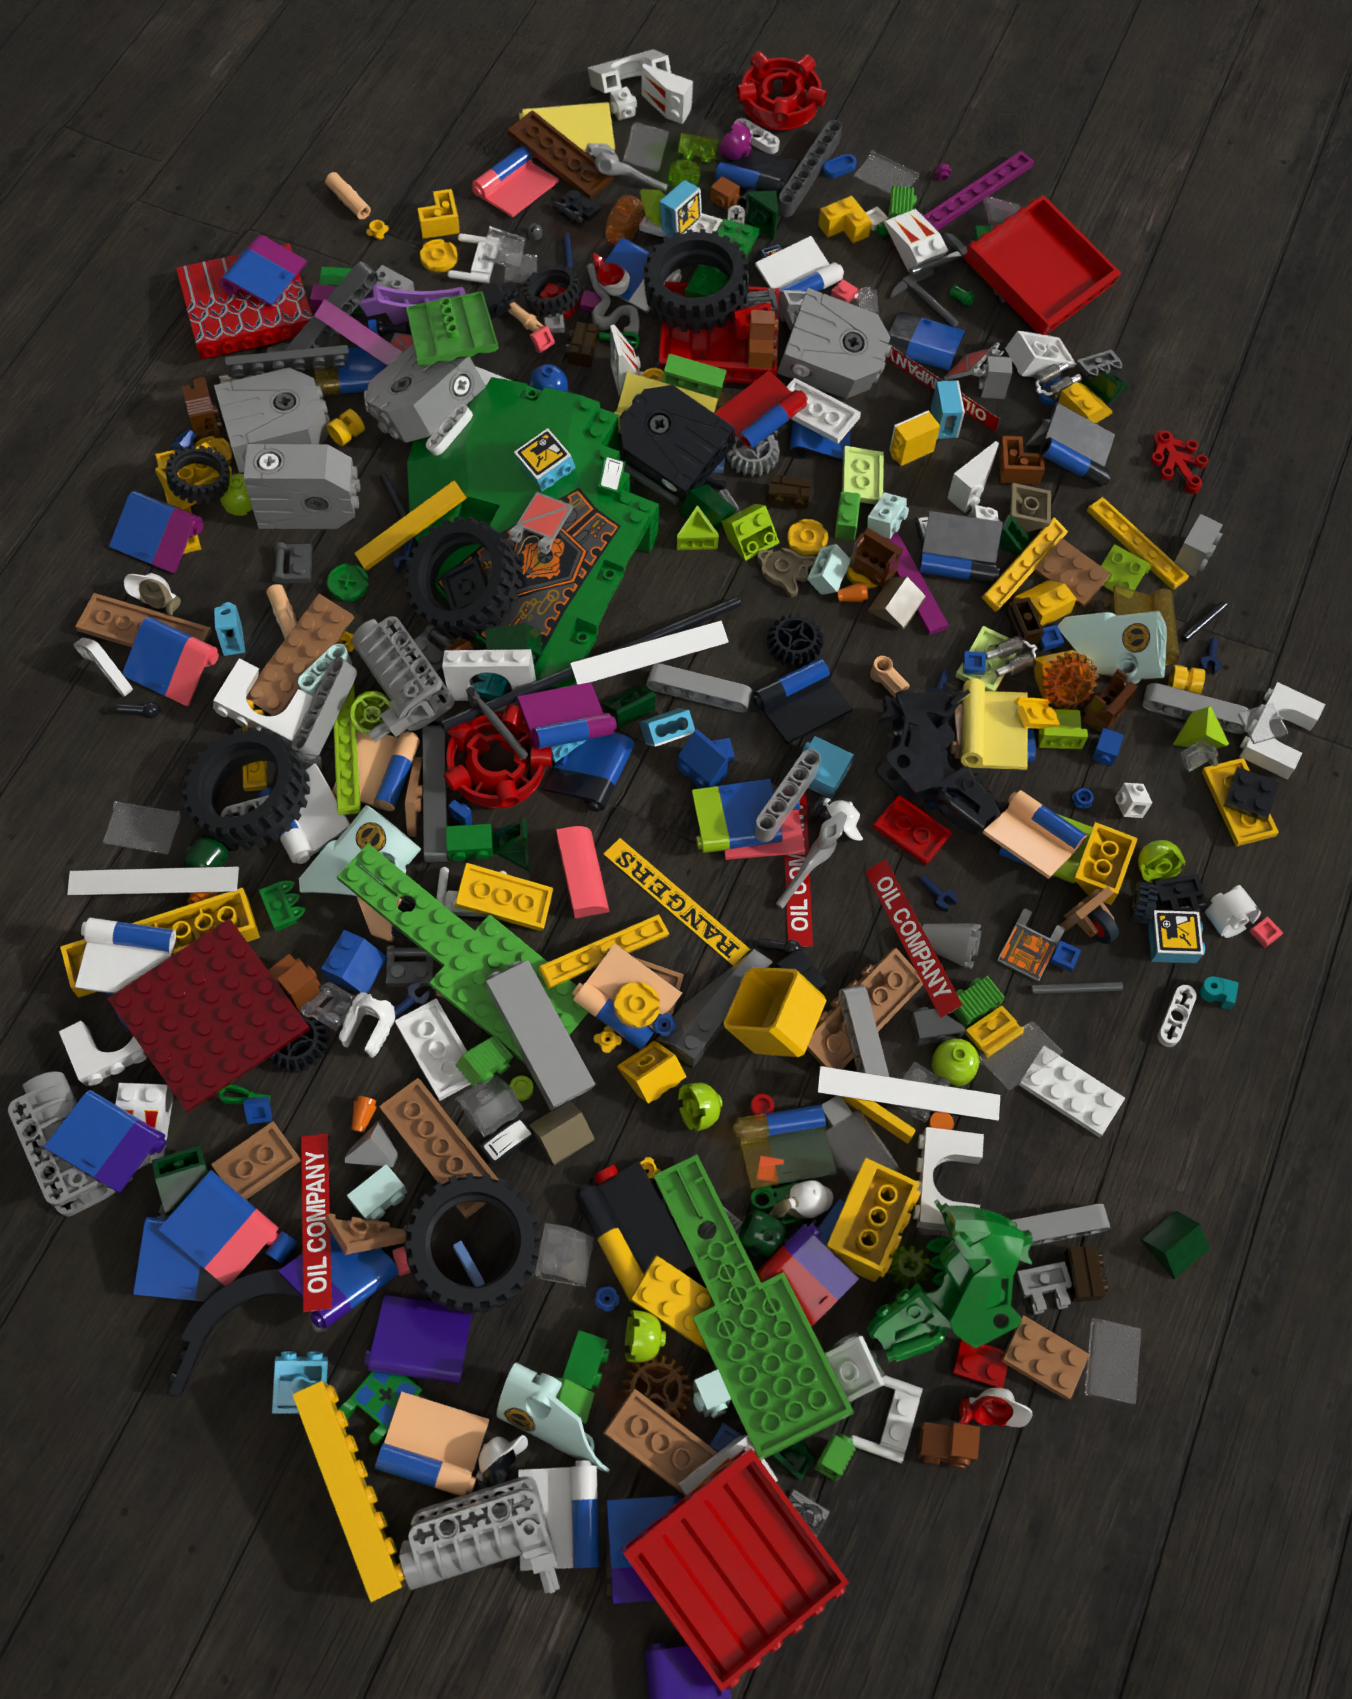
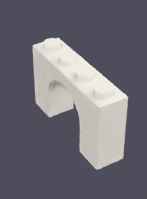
M652 49L589 67L588 73L591 87L603 93L622 89L620 80L633 76H642L643 64L671 73L668 55Z
M531 649L444 650L443 673L447 689L455 701H468L466 689L473 684L472 677L479 673L491 672L505 677L510 682L512 691L536 681Z
M239 658L213 700V709L223 717L228 716L234 719L242 727H255L258 732H260L261 728H265L271 734L275 732L292 748V741L311 704L313 696L298 689L290 704L282 713L276 716L257 714L249 707L246 697L258 678L259 668Z
M1277 682L1273 689H1268L1263 698L1266 700L1265 705H1260L1256 716L1259 718L1257 721H1252L1248 732H1251L1249 737L1245 736L1240 745V748L1243 749L1240 757L1288 780L1295 770L1302 753L1277 741L1269 730V722L1276 719H1284L1311 731L1318 721L1325 704Z
M82 1021L59 1031L79 1081L86 1086L97 1085L102 1082L103 1078L111 1074H119L125 1070V1067L133 1063L143 1062L147 1058V1054L134 1036L124 1048L115 1052H102L98 1050L89 1027Z
M930 1127L925 1128L923 1135L919 1134L918 1149H922L921 1158H917L916 1172H920V1181H917L920 1184L917 1191L921 1192L918 1198V1205H915L913 1209V1219L917 1220V1228L948 1231L942 1214L934 1203L936 1199L942 1205L947 1203L948 1206L957 1205L980 1208V1205L954 1202L943 1197L934 1185L933 1171L936 1166L947 1161L979 1164L983 1158L984 1134Z

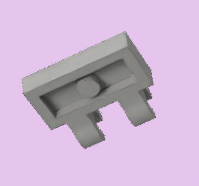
M1065 1261L1017 1271L1016 1277L1023 1298H1031L1034 1315L1044 1313V1310L1047 1309L1042 1295L1044 1293L1054 1292L1058 1310L1068 1308V1305L1071 1304L1066 1289L1071 1288L1072 1283Z

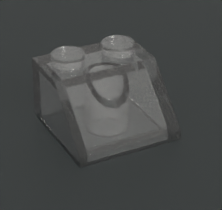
M496 1073L493 1074L494 1077L483 1085L480 1082L455 1098L473 1126L483 1137L494 1133L499 1126L515 1119L524 1110L512 1088Z
M545 1223L535 1270L536 1278L585 1287L594 1237L571 1227Z

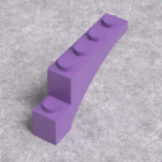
M376 283L359 305L367 317L386 313L393 325L409 321L407 306L466 294L463 287L439 291H407L379 286Z

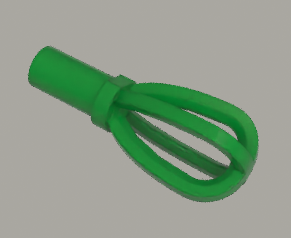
M600 332L599 340L610 341V333ZM621 333L623 336H634L636 340L625 339L628 343L635 344L632 347L634 350L638 348L640 339L636 333Z
M233 1084L228 1085L219 1092L220 1100L227 1104H244V1099L269 1097V1101H271V1095L254 1093V1091H248L243 1087ZM225 1091H232L244 1094L247 1097H227L223 1093Z

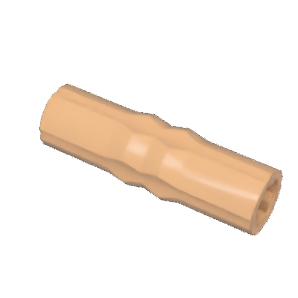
M336 172L330 173L326 177L325 183L337 195L338 199L359 219L368 217L371 209L358 193Z
M280 584L270 586L266 593L273 608L276 621L280 626L284 639H286L297 624V620L284 587Z

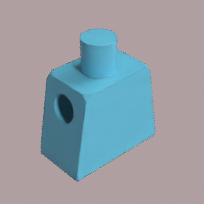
M229 602L223 603L221 607L214 609L215 629L223 654L227 656L245 653L242 624L237 607ZM233 629V637H228L227 632Z

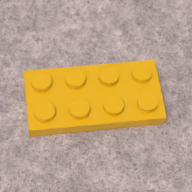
M1244 758L1203 768L1202 774L1236 847L1278 835L1279 831L1271 814H1269L1267 821L1264 822L1223 806L1235 769L1239 767L1250 771Z
M466 863L454 907L485 916L490 914L496 919L542 932L553 888Z
M655 1256L629 1300L646 1312L656 1316L658 1320L709 1353L693 1319L694 1316L715 1306L708 1290L660 1257Z

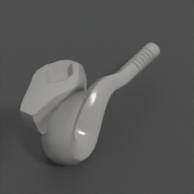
M587 144L586 152L596 157L595 167L600 173L608 176L627 175L661 191H666L667 184L648 177L633 167L619 162L615 151L608 144Z
M588 264L587 270L592 286L601 298L600 303L593 309L591 314L593 324L598 325L600 331L610 329V325H615L622 315H626L630 319V325L624 327V332H632L638 335L640 320L636 307L623 305L615 309L609 316H604L610 305V297L599 285L594 264Z
M841 811L822 824L819 837L811 846L801 868L775 903L779 908L783 909L808 874L832 855L837 845L836 840L843 832L847 819L845 813Z

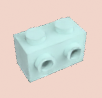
M884 492L868 516V528L884 538L891 539L894 532H898L902 520L907 518L909 508L906 507L907 498Z
M837 544L822 547L807 580L821 595L837 592L851 559Z
M386 1164L349 1193L347 1197L364 1220L377 1221L385 1214V1210L388 1207L399 1204L404 1199V1194L407 1191L403 1183Z
M713 1371L694 1380L693 1391L695 1394H693V1402L698 1413L703 1412L705 1417L711 1415L712 1418L726 1413L731 1398L719 1371Z

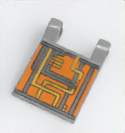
M1023 909L997 961L1039 982L1065 928L1057 925L1051 937L1048 938L1026 927L1032 912L1028 909Z

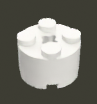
M1241 885L1234 887L1224 895L1222 893L1215 895L1211 899L1212 904L1205 911L1206 916L1222 937L1224 935L1225 938L1246 930L1244 925L1249 921L1253 924L1261 914V911Z

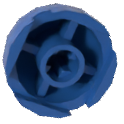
M552 364L541 365L530 376V387L541 391L548 387L568 392L567 377L558 366Z

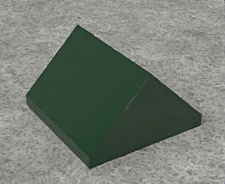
M776 191L748 192L745 222L759 228L761 233L774 240L776 238L779 211Z
M704 485L689 491L679 514L688 520L698 505L717 531L722 526L721 521L732 516L736 508L709 485Z
M636 685L601 704L605 711L615 718L617 729L619 730L654 712L656 695L654 691Z
M1175 1211L1140 1240L1173 1279L1178 1277L1210 1250L1201 1224L1178 1211Z

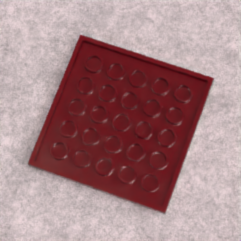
M230 918L107 998L187 1113L310 1030L308 1024Z

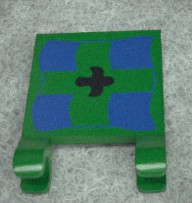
M371 1372L339 1410L343 1411L346 1419H348L358 1406L380 1425L369 1436L370 1442L374 1446H379L388 1433L401 1392L418 1397L423 1390L407 1376Z

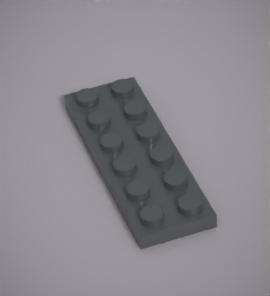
M342 345L225 357L228 377L240 379L244 378L245 375L255 376L285 368H291L298 372H304L305 369L320 371L324 370L325 367L340 369L348 365L349 352L348 346Z

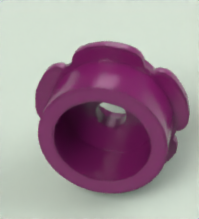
M940 164L934 169V177L939 181L947 180L952 173L948 164Z

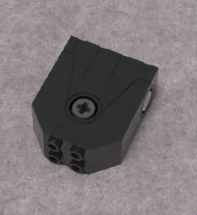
M674 385L644 389L641 394H637L634 397L630 408L624 410L620 416L623 449L627 463L679 497L682 502H685L690 490L704 485L736 443L734 426L722 418L720 419L715 413Z

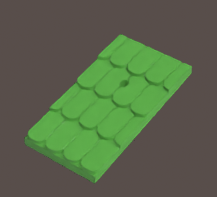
M483 291L451 298L444 297L440 300L406 307L416 357L420 366L432 365L437 361H452L457 357H471L477 353H491L499 349Z

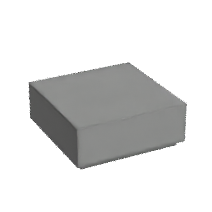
M556 313L554 317L549 314L548 317H544V325L548 326L551 333L565 332L563 314L559 315V313Z
M838 1095L822 1104L825 1118L832 1128L853 1114L843 1098Z

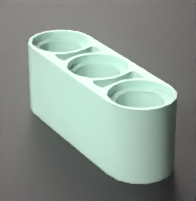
M343 644L332 645L298 678L301 691L314 697L329 664L334 658L342 657L352 665L351 658Z

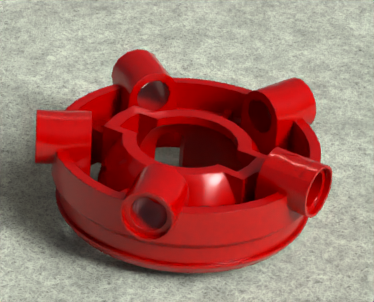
M757 52L750 60L752 67L745 73L742 84L736 87L738 101L742 102L743 108L750 119L764 128L776 131L794 130L804 126L816 115L818 106H824L827 97V90L822 89L820 78L813 70L816 65L810 55H804L797 61L789 58L768 59L762 52ZM775 80H782L781 93L791 95L788 97H776L774 100L767 97L773 94Z
M513 704L507 705L504 713H494L516 739H520L518 742L522 747L528 743L532 745L531 773L534 776L530 781L527 779L529 772L528 757L521 759L501 734L483 735L484 733L498 731L485 715L447 730V733L452 738L448 744L446 754L448 772L444 773L443 776L452 791L458 790L462 796L476 805L487 808H507L524 801L539 786L545 766L551 767L552 747L539 750L535 748L527 724L523 719L524 716L521 708ZM500 740L501 749L515 754L514 762L518 768L512 774L506 769L498 772L489 771L479 764L477 757L490 750L489 741ZM460 751L463 753L467 751L465 759L467 770L462 764L455 767Z

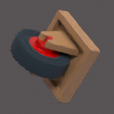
M1109 887L1102 891L1096 889L1064 915L1066 920L1060 925L1067 931L1077 923L1091 938L1093 937L1102 944L1113 942L1117 938L1119 931L1114 917L1103 902L1114 893Z

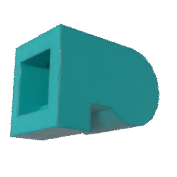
M1211 976L1202 984L1200 995L1208 1002H1222L1221 1008L1230 1011L1236 1001L1239 982Z

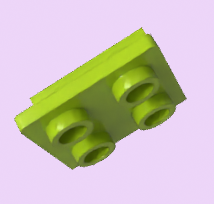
M1114 544L1101 565L1102 568L1111 573L1108 580L1102 586L1129 600L1145 573L1147 574L1151 569V564Z
M1053 709L1056 712L1060 726L1038 729L1039 748L1082 749L1088 738L1087 729H1081L1080 711Z

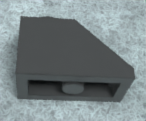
M919 1008L913 1012L910 1019L916 1046L944 1042L951 1038L961 1039L965 1032V1027L949 1016L945 1015L940 1018L936 1008Z

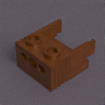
M205 377L193 379L195 389L192 390L190 385L182 386L189 419L193 431L197 435L196 440L198 442L200 439L208 436L219 438L221 437L220 430L223 429L220 417L216 418L219 416L217 406L210 399Z
M867 528L855 541L849 567L855 573L865 576L873 584L883 588L896 573L903 549L870 528Z
M1117 669L1107 688H1101L1097 695L1094 696L1092 702L1084 709L1083 712L1086 715L1082 722L1100 734L1103 728L1109 730L1128 707L1138 686L1131 681L1129 684H1126L1129 675Z

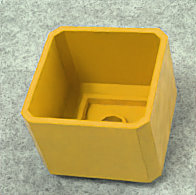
M751 968L745 973L723 1023L725 1028L754 1054L800 1057L804 1055L825 1006L826 999L796 969Z

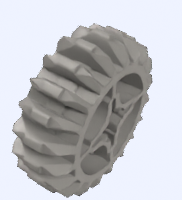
M769 435L751 450L735 436L736 443L726 455L727 463H730L731 469L736 468L737 473L742 471L744 476L751 474L753 478L755 474H758L760 477L763 472L768 474L769 470L775 467L780 450L774 435Z

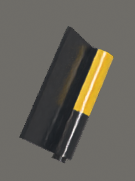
M640 1161L630 1165L599 1186L586 1184L577 1190L578 1194L575 1196V1199L628 1299L631 1298L655 1256L660 1257L681 1272L695 1265L684 1240Z

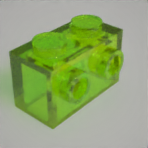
M681 133L678 152L682 153L684 158L693 159L694 156L701 157L700 161L711 163V159L716 160L719 140Z

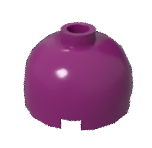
M740 121L733 124L731 127L733 130L725 135L718 149V153L728 160L735 161L743 155L747 157L752 150L750 146L752 142L751 132Z

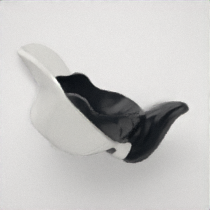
M823 796L814 802L809 813L804 816L805 820H812L818 816L823 820H828L842 811L847 815L843 828L844 832L853 840H863L856 827L860 813L853 806L852 802L843 800L833 802L831 799Z
M524 1435L512 1442L502 1437H495L483 1446L479 1455L480 1471L477 1473L475 1481L478 1491L500 1484L505 1480L511 1464L517 1460L516 1455L524 1451L528 1445V1440Z

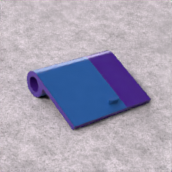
M89 1090L49 1139L44 1149L120 1194L148 1154H159L167 1141L164 1140V1133Z
M330 1234L332 1308L311 1311L310 1319L316 1327L328 1328L398 1275L399 1272L396 1264L381 1248L345 1255L333 1234ZM301 1254L280 1269L279 1274L303 1298V1254Z
M682 1496L606 1501L613 1604L656 1600L627 1560L621 1548L683 1499Z

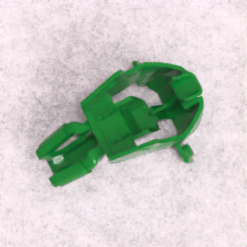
M936 1199L934 1203L940 1210L946 1227L953 1238L940 1253V1261L947 1272L944 1275L943 1282L937 1290L929 1293L918 1283L910 1291L908 1289L901 1291L896 1297L897 1301L890 1306L885 1304L877 1310V1316L873 1318L867 1327L869 1336L880 1341L889 1362L894 1360L899 1362L933 1350L934 1346L944 1341L947 1328H952L958 1337L976 1349L1019 1327L1022 1324V1319L1011 1307L1013 1276L1019 1260L1032 1264L1028 1256V1250L1033 1242L1032 1233L1029 1230L1021 1231L1017 1229L1018 1224L993 1211L972 1206H948L947 1203L942 1205ZM986 1259H990L988 1264H986ZM1002 1279H1006L1005 1291L1001 1287ZM997 1314L1007 1315V1325L1004 1327L995 1326L993 1324L994 1317Z

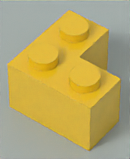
M452 189L434 191L435 206L418 208L423 239L460 233Z
M853 196L821 208L818 226L827 237L844 231L849 239L855 243L869 237L872 220Z

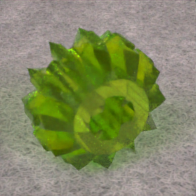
M683 158L682 161L676 160L675 163L671 164L669 178L673 186H678L684 180L694 185L698 184L700 167L697 166V162H692L691 159L687 161Z
M901 1246L899 1253L895 1251L891 1255L894 1260H892L890 1267L893 1269L888 1274L889 1276H897L894 1280L895 1284L902 1280L903 1288L905 1289L909 1286V1282L913 1288L918 1281L924 1283L926 1281L924 1274H929L930 1268L924 1266L928 1264L929 1259L920 1258L923 1250H919L917 1254L914 1253V1246H910L908 1252L904 1246ZM906 1262L908 1266L913 1265L914 1268L912 1269V1271H910L909 1268H904Z

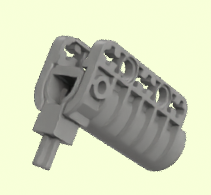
M388 617L379 624L373 619L362 624L356 630L352 639L353 646L390 699L389 704L392 707L380 715L384 722L368 732L374 742H377L390 732L397 737L406 729L408 731L421 729L453 707L455 701L453 696L397 617ZM392 624L397 629L395 633L389 627ZM413 655L417 658L415 661L411 658ZM421 666L425 669L422 673L419 670ZM441 694L443 695V697H444V698L446 699V701H447V702L444 703V704L442 703V701H441L440 698L438 697V696L441 695Z
M48 1072L24 1083L23 1088L26 1094L10 1103L8 1113L47 1202L55 1206L61 1215L69 1217L114 1194L116 1191L44 1149L46 1143L77 1104L65 1075L61 1072ZM19 1105L26 1107L23 1109L24 1113L22 1114V1116H20L18 1113H15L18 1111L17 1107ZM30 1125L36 1126V1131H35V1132H34L33 1128H32ZM35 1141L37 1142L40 1148H36L34 1146ZM148 1156L138 1169L150 1164ZM49 1167H53L55 1172L52 1173ZM55 1183L57 1189H53L52 1184ZM74 1201L71 1204V1209L62 1208L66 1203Z
M522 1476L416 1511L412 1518L409 1539L402 1541L399 1556L410 1590L522 1554L524 1560L530 1558L534 1574H540L545 1594L549 1592L551 1594L555 1590L560 1589L555 1567H558L557 1557L537 1483L529 1476ZM526 1483L528 1487L532 1486L533 1489L522 1488V1484ZM498 1491L505 1492L503 1494L493 1497V1495ZM445 1508H453V1510L442 1513Z

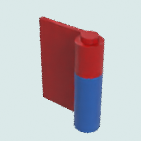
M768 370L717 410L715 414L720 419L722 418L734 426L735 436L751 450L805 408L808 398L801 390L795 389L791 392Z

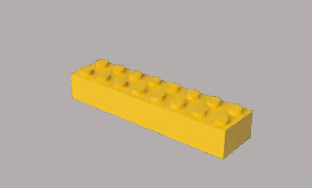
M243 887L237 889V891H230L132 923L175 930L176 941L172 956L229 918L247 942L260 938L249 900ZM85 939L60 947L71 989L78 998L98 992L75 988L87 943Z
M320 1381L292 1395L370 1602H373L404 1587L403 1580H405L401 1563L397 1564L393 1555L397 1553L395 1543L392 1537H386L384 1528L388 1526L382 1511H376L374 1503L378 1500L372 1486L366 1485L364 1477L368 1476L364 1463L356 1459L354 1452L358 1451L354 1437L346 1433L345 1427L349 1426L343 1411L338 1410L335 1403L339 1401L336 1390L331 1384L328 1385Z

